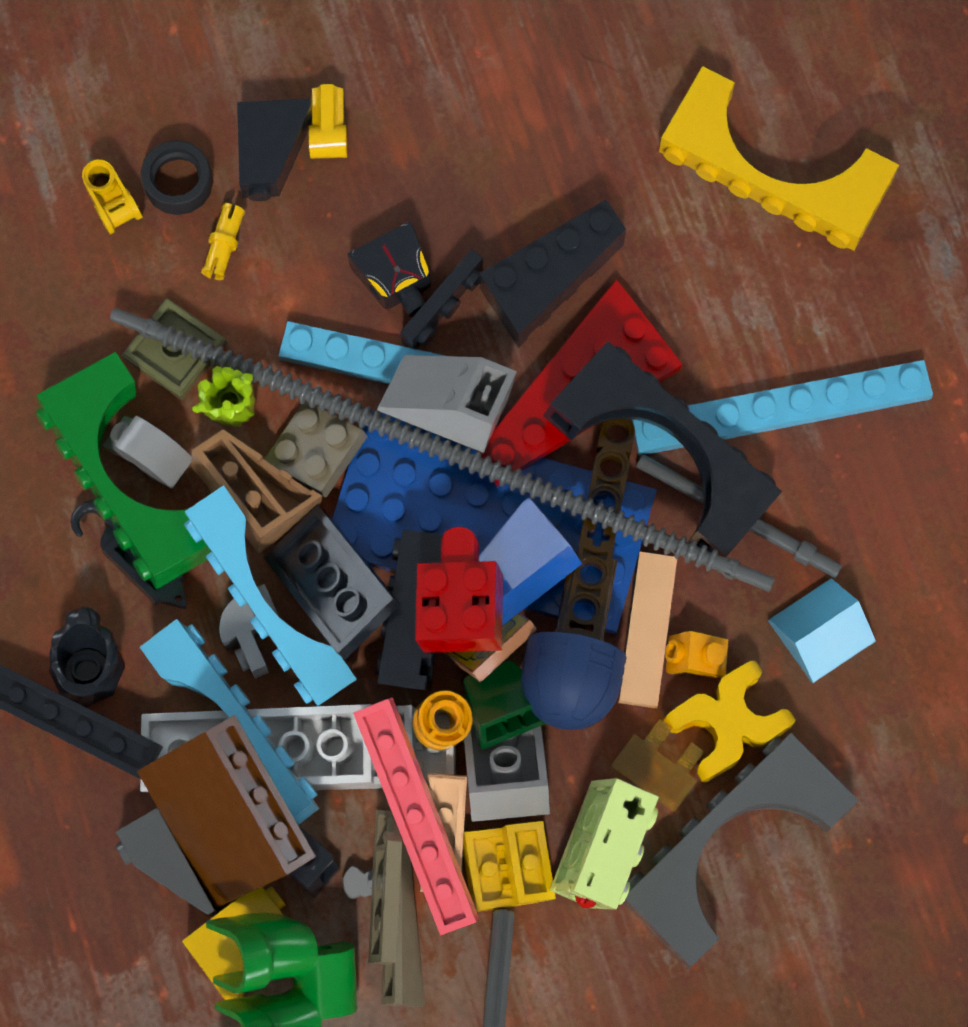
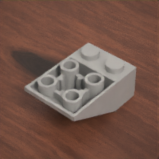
M404 355L377 411L484 453L508 401L517 371L482 357Z

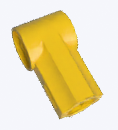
M323 84L312 89V125L309 126V151L311 159L347 158L348 144L347 126L344 125L343 88L336 87L333 84Z

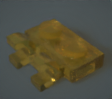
M659 719L644 741L634 734L611 767L640 789L658 796V802L675 813L697 783V780L690 776L689 772L702 757L704 751L691 742L677 763L671 762L657 751L672 730V727Z

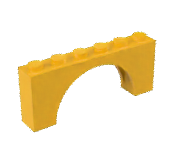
M702 66L661 137L659 152L672 164L678 166L684 164L695 170L702 179L709 182L717 181L727 186L730 192L737 197L743 199L749 197L760 203L767 212L774 215L782 214L794 220V223L802 230L807 232L816 231L827 237V240L832 245L842 249L849 248L854 251L890 187L899 164L866 148L861 157L849 169L840 175L822 182L794 184L771 178L750 165L737 150L731 138L727 124V107L732 98L735 82Z

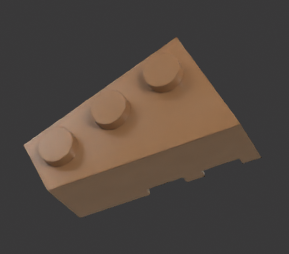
M221 430L192 449L191 467L211 493L223 485L246 517L245 537L256 551L260 553L288 534L316 505L321 506L322 495L313 489L311 491L292 479L291 474L283 469L280 471L262 459L263 456L225 430Z

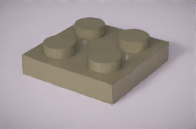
M306 401L295 413L264 460L280 471L282 469L292 475V479L310 490L313 489L326 498L368 436L362 429L351 425L349 422L340 420L335 415L330 416L327 411L320 412L317 406L310 408L309 402Z

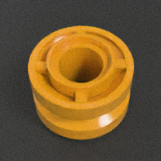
M451 691L435 692L423 700L415 709L412 717L413 732L419 742L425 747L438 751L447 750L461 742L470 732L473 721L472 711L466 700L460 695ZM435 712H442L447 715L450 720L448 730L441 729L436 725L434 720Z

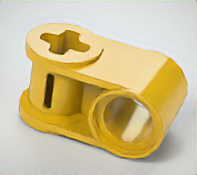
M97 159L90 161L82 171L84 185L94 203L97 214L110 235L115 233L116 227L131 219L139 220L142 218L128 189H125L109 162ZM107 176L110 178L104 186L96 187L92 185L97 177Z

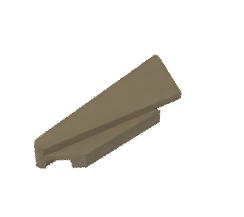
M376 810L368 964L383 965L381 1005L423 1007L425 1001L411 860L392 811Z

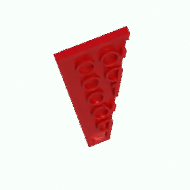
M618 280L608 289L495 428L484 453L480 452L482 458L485 459L487 456H490L493 463L500 460L503 467L510 464L513 471H516L518 468L524 471L571 441L545 419L543 415L551 402L607 341L615 347L624 349L630 355L635 365L643 372L647 371L653 374L660 383L681 370V361ZM495 480V485L497 487L500 486L499 480Z

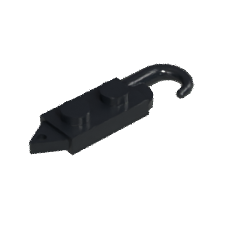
M93 500L85 501L78 505L71 515V528L78 537L83 535V531L80 528V520L84 515L94 513L102 518ZM110 518L104 520L109 526L104 531L100 541L103 554L155 606L158 603L187 609L182 587L183 575L158 589H155L150 579L143 581L133 564V561L136 560L130 549L124 551L118 544L113 534V530L116 527ZM177 598L182 599L180 602L175 601Z

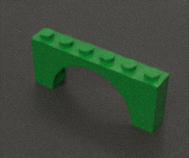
M116 352L36 395L39 409L35 411L38 421L45 431L52 429L57 437L54 441L57 450L65 461L70 458L77 469L74 470L76 479L84 490L90 488L97 498L93 500V503L103 520L110 518L116 527L113 530V534L120 547L124 551L130 549L136 560L133 561V564L143 581L150 579L155 589H158L208 560L206 555L211 550L202 539L196 543L184 526V523L189 520L185 513L186 510L156 509L134 501L113 484L102 466L100 446L109 422L125 404L137 397L135 380Z

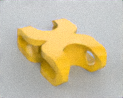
M749 661L725 675L715 692L716 700L706 694H696L668 713L663 721V724L671 733H679L684 729L697 726L705 728L712 734L715 742L714 751L701 761L697 769V775L702 782H708L733 768L744 751L743 743L752 748H763L777 736L780 737L788 731L796 721L792 713L787 709H781L764 717L755 715L747 708L744 700L745 692L757 683L762 674V669L756 661Z

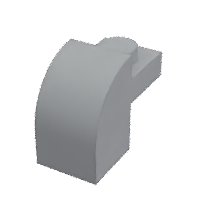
M124 416L113 427L110 436L103 444L112 454L132 462L150 479L171 489L192 460V456L173 439L138 416H135L134 419Z
M265 584L258 586L257 588L263 599L278 616ZM233 599L221 616L219 626L221 641L226 650L238 645L241 646V648L234 650L243 672L251 669L256 679L268 674L269 671L255 641V638L260 635L249 621L255 615L247 603L240 607L236 600Z

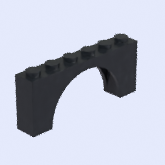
M609 341L551 402L543 415L545 419L571 441L587 428L614 419H633L650 423L676 438L694 460L703 486L704 500L701 518L693 535L687 542L692 543L695 540L700 548L703 545H707L709 552L717 549L718 555L722 557H727L782 492L770 475L753 467L741 450L734 446H729L718 436L716 429L705 421H700L689 411V407L682 399L671 396L660 386V382L653 374L647 371L643 372L632 362L630 355L624 349L613 346Z

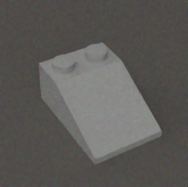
M472 726L470 732L464 738L472 822L550 814L548 779L541 726L483 750L479 746Z

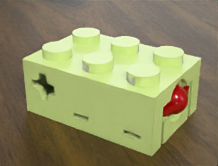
M617 778L591 781L550 891L577 902L582 908L617 910L618 905L625 901L629 893L630 883L627 881L632 867H636L643 856L644 845L641 843L646 830H650L656 821L658 809L655 806L659 797Z

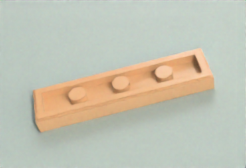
M639 552L626 646L627 659L624 665L625 670L622 676L623 681L619 703L656 709L658 707L677 559L674 556Z

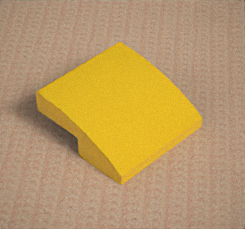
M543 821L506 825L497 829L464 832L463 856L469 893L477 912L556 899L555 893L550 891L553 878Z

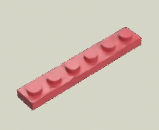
M393 697L353 712L440 936L476 923L480 918Z

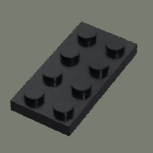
M316 505L264 557L336 653L345 659L401 605L329 514L319 505Z

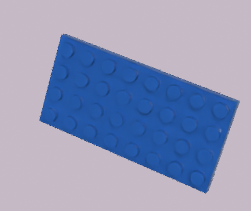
M391 416V421H395L397 419ZM401 420V425H405L407 423ZM411 424V429L417 428V426ZM365 426L362 430L368 437L349 464L332 519L370 566L396 573L398 561L392 560L395 538L402 537L403 530L443 535L451 528H467L474 533L480 544V556L521 503L528 497L530 498V493L526 492L524 495H521L518 488L511 491L508 484H505L503 487H497L494 482L489 481V476L480 478L477 471L470 474L468 467L460 470L458 463L450 466L448 459L441 462L438 455L431 458L426 450L420 453L418 451L419 448L416 446L410 449L408 447L409 443L405 442L403 445H400L398 443L399 439L395 438L393 441H390L388 434L380 437L378 430L370 433L368 426ZM421 428V433L425 434L427 430ZM431 432V437L435 438L437 434ZM441 436V441L445 442L447 438ZM451 440L452 446L458 444L457 442ZM461 444L462 450L468 448L467 446ZM470 448L471 453L475 455L478 450ZM542 458L522 471V474L525 476L527 473H531L532 479L535 480L541 477L544 484L551 481L554 488L561 485L564 492L571 489L576 497L582 494L583 499L587 501L592 471ZM626 481L621 511L625 513L624 516L629 518L630 515H634L636 522L644 519L647 526L657 489ZM599 495L594 498L593 503L595 505L602 502L605 509H609L611 506L615 507L613 499L608 495ZM537 496L535 499H531L571 545L574 552H577L583 523L581 514L577 513L575 516H572L569 509L562 512L559 505L552 508L550 501L542 504L540 497ZM597 522L594 535L588 537L593 539V545L596 547H600L602 541H608L602 539L603 528L601 522ZM620 530L616 533L612 559L617 560L618 563L605 632L613 635L617 633L643 541L638 539L637 542H634L632 535L623 537V532ZM585 566L580 570L582 580L588 584H595L601 580V572L594 566ZM565 578L531 603L525 610L558 619ZM579 602L573 606L574 615L578 619L589 620L595 615V610L590 603Z

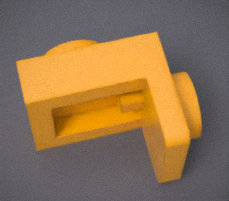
M693 631L670 635L665 650L667 660L666 672L670 674L687 672L715 679L723 678L726 675L728 639Z

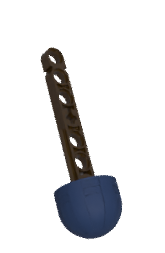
M614 419L603 422L596 450L598 454L595 457L587 497L588 501L589 498L594 500L599 495L610 496L615 503V513L621 511L629 469L628 459L631 456L635 436V426L630 419ZM613 425H620L626 429L628 437L624 441L615 442L608 437L607 429ZM605 460H614L620 464L621 473L614 477L606 476L602 473L600 464ZM588 517L586 520H583L578 549L575 552L582 564L565 578L555 632H541L530 635L526 641L524 660L522 662L521 685L526 699L532 706L531 711L546 724L564 730H579L590 727L601 721L609 713L618 698L623 681L624 665L627 659L626 654L622 650L603 641L618 563L617 560L612 559L616 533H613L612 527L608 526L602 531V539L608 541H602L600 547L594 546L593 539L588 537L594 535L597 523L593 525L591 523L592 520H589ZM585 566H594L600 570L601 580L595 584H588L582 580L580 570ZM579 602L590 603L595 610V615L589 620L578 619L574 615L573 606Z

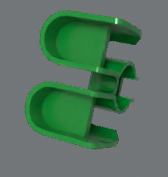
M250 913L206 921V928L230 937L236 942L243 962V971L214 976L213 983L233 993H243L263 989L272 980L293 977V988L282 994L268 997L258 994L215 1002V1010L237 1020L242 1027H322V1019L344 1017L357 1011L355 945L342 941L317 946L315 935L310 927L289 917L274 913Z

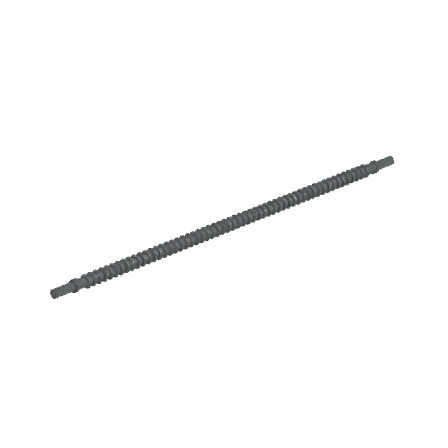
M115 307L111 312V321L141 333V336L144 338L159 340L165 348L172 345V350L175 352L182 349L184 356L191 353V357L194 360L201 357V362L204 364L211 361L213 368L220 365L221 368L231 367L234 371L239 370L243 374H253L252 384L259 381L262 388L269 385L271 392L279 389L281 396L288 393L291 400L298 397L301 404L308 401L310 408H314L317 405L320 412H324L327 409L330 416L339 414L340 420L348 418L351 425L358 422L361 429L368 426L370 433L378 430L380 437L388 434L390 441L397 438L400 445L407 442L410 449L416 446L419 448L418 451L420 453L426 450L431 458L438 455L441 462L448 459L450 466L458 463L460 470L468 467L470 474L477 471L480 478L489 476L490 482L499 480L501 487L508 484L511 491L518 488L521 495L528 492L531 499H535L536 496L540 497L542 504L550 501L552 508L559 505L562 512L569 509L572 516L578 513L581 514L582 520H586L587 517L591 518L593 525L601 522L603 529L610 526L613 533L620 530L623 532V537L632 535L634 542L642 539L644 546L651 543L654 545V550H658L659 547L663 548L666 555L669 552L675 553V559L683 556L686 563H689L691 560L695 561L697 568L701 565L706 566L707 572H710L711 569L716 570L730 580L735 578L769 593L772 589L775 578L740 564V560L722 557L718 555L717 549L709 552L707 545H703L700 548L695 540L692 543H688L685 536L678 539L675 532L668 535L665 528H661L660 531L656 530L654 523L646 526L644 519L636 522L634 515H630L627 518L624 516V511L615 513L612 506L609 509H605L602 502L598 505L593 504V498H589L586 501L583 499L582 494H579L577 497L574 496L571 489L564 492L561 485L554 488L551 481L544 484L541 477L535 480L532 479L531 473H527L525 476L520 468L513 471L510 464L503 467L500 460L493 463L490 456L484 459L481 457L482 454L480 452L474 455L469 447L462 450L459 443L452 446L449 439L442 442L440 435L432 438L430 431L423 434L420 427L413 430L410 423L401 425L400 419L391 421L390 415L382 417L380 411L372 413L369 406L362 409L360 402L352 405L350 398L343 401L340 394L333 397L330 390L323 393L320 386L314 389L311 382H307L304 385L301 378H297L294 381L291 374L282 376L281 370L273 372L271 366L263 368L262 362L253 364L252 358L243 360L242 354L234 356V352L231 349L224 352L223 346L214 348L213 342L205 344L203 338L195 340V336L192 333L185 336L184 330L176 332L174 326L166 328L152 318L145 319L118 307Z

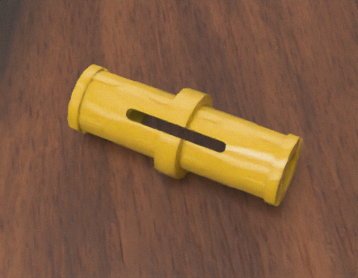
M230 203L222 205L216 230L210 234L208 240L211 246L204 267L201 270V273L208 278L212 277L214 271V274H216L215 280H224L231 252L236 251L238 245L236 236L245 214V210L235 205L232 214V204Z

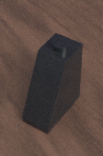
M311 99L237 102L239 185L242 196L253 201H266L271 197L280 196L309 131V126L312 124Z

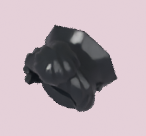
M81 606L69 611L65 615V624L54 632L51 639L49 653L51 666L49 672L60 695L80 705H94L114 695L125 665L115 643L113 632L100 625V615L95 610Z

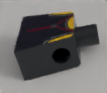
M410 221L348 253L351 270L385 310L401 303L408 316L414 317L426 303L421 292L431 286V278Z

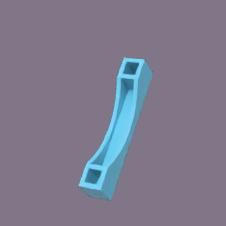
M224 485L185 511L189 520L184 523V526L196 543L202 539L211 550L206 555V558L218 575L225 571L231 579L233 585L227 589L240 607L246 603L255 615L249 621L262 640L270 636L277 647L271 653L284 672L290 668L294 671L300 680L294 684V687L306 704L313 700L319 706L357 680L343 658L336 653L332 646L314 641L295 631L280 619L265 602L253 581L247 562L245 545L246 517Z
M178 619L174 620L140 646V649L161 678L168 683L200 693L217 703L229 718L233 715L237 717L296 823L299 825L320 809L313 800L318 795L316 790L304 776L298 779L290 769L295 762L282 745L275 748L268 739V736L273 732L259 714L253 718L245 706L250 701L237 684L230 687L223 677L228 671L215 654L208 657L201 647L206 641L193 624L186 627Z

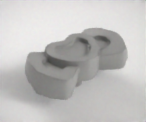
M357 866L349 867L342 880L346 895L351 899L359 896L365 898L371 896L373 871L364 873Z

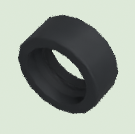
M179 140L163 142L153 148L144 159L140 172L144 191L152 205L164 213L173 215L191 213L201 207L210 196L213 185L210 165L203 152L193 144ZM179 159L194 164L198 170L199 178L196 186L184 195L170 196L165 195L159 190L155 177L161 166L169 161Z

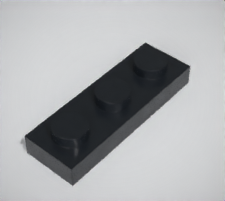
M472 249L467 253L400 332L401 341L405 347L417 349L420 344L426 346L433 339L437 332L436 325L443 317L449 319L456 312L461 303L459 298L467 289L473 291L479 285V273L483 271V257Z

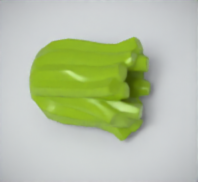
M216 366L212 369V383L205 379L198 384V398L200 402L194 405L192 410L196 413H204L211 421L226 427H240L243 422H248L250 417L254 415L256 398L253 385L251 384L253 374H243L239 370L234 371L231 367L221 368Z

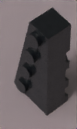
M607 200L602 201L479 273L480 290L518 348L538 326H542L551 317V314L565 300H568L577 292V288L588 277H592L624 245L626 228Z
M403 530L402 537L395 538L392 560L398 562L395 576L390 575L388 589L401 605L383 622L382 637H385L383 652H380L378 656L376 674L379 677L377 684L431 690L436 652L424 653L415 641L417 563H441V539L443 537L441 534Z

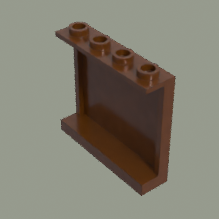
M235 715L137 771L215 909L290 874L316 857Z

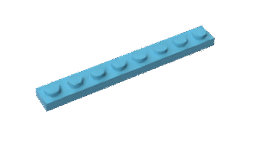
M921 360L688 405L689 411L700 421H705L716 429L718 436L724 440L930 400L933 392L925 361ZM631 419L635 426L634 439L638 456L684 447L676 438L663 429L650 423Z

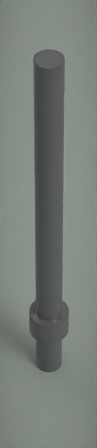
M644 454L642 455L636 466L638 469L703 504L702 486ZM758 519L749 530L794 555L793 560L806 567L810 564L833 578L837 577L843 566L816 551L817 546L806 540L800 542L761 519Z

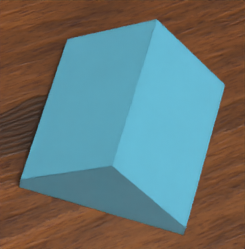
M829 579L768 620L812 684L876 641L859 601L833 579Z

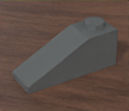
M158 808L116 831L121 842L115 846L126 865L133 862L134 866L209 917L213 918L218 914Z

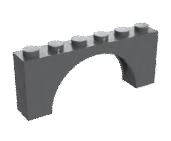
M792 733L784 740L779 736L772 740L762 751L766 758L757 767L750 762L734 778L739 784L729 794L722 790L708 803L707 807L711 812L701 822L694 817L679 832L683 839L673 849L667 844L651 859L656 866L644 876L639 871L628 881L630 889L623 903L688 970L720 939L711 929L702 913L696 887L697 867L702 850L716 830L741 814L761 809H777L801 815L817 824L827 833L859 801Z

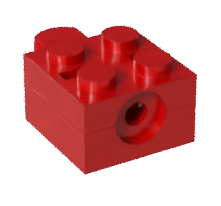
M464 527L451 528L443 534L441 539V563H417L415 641L424 653L502 651L503 573L496 561L479 562L480 544L474 533Z

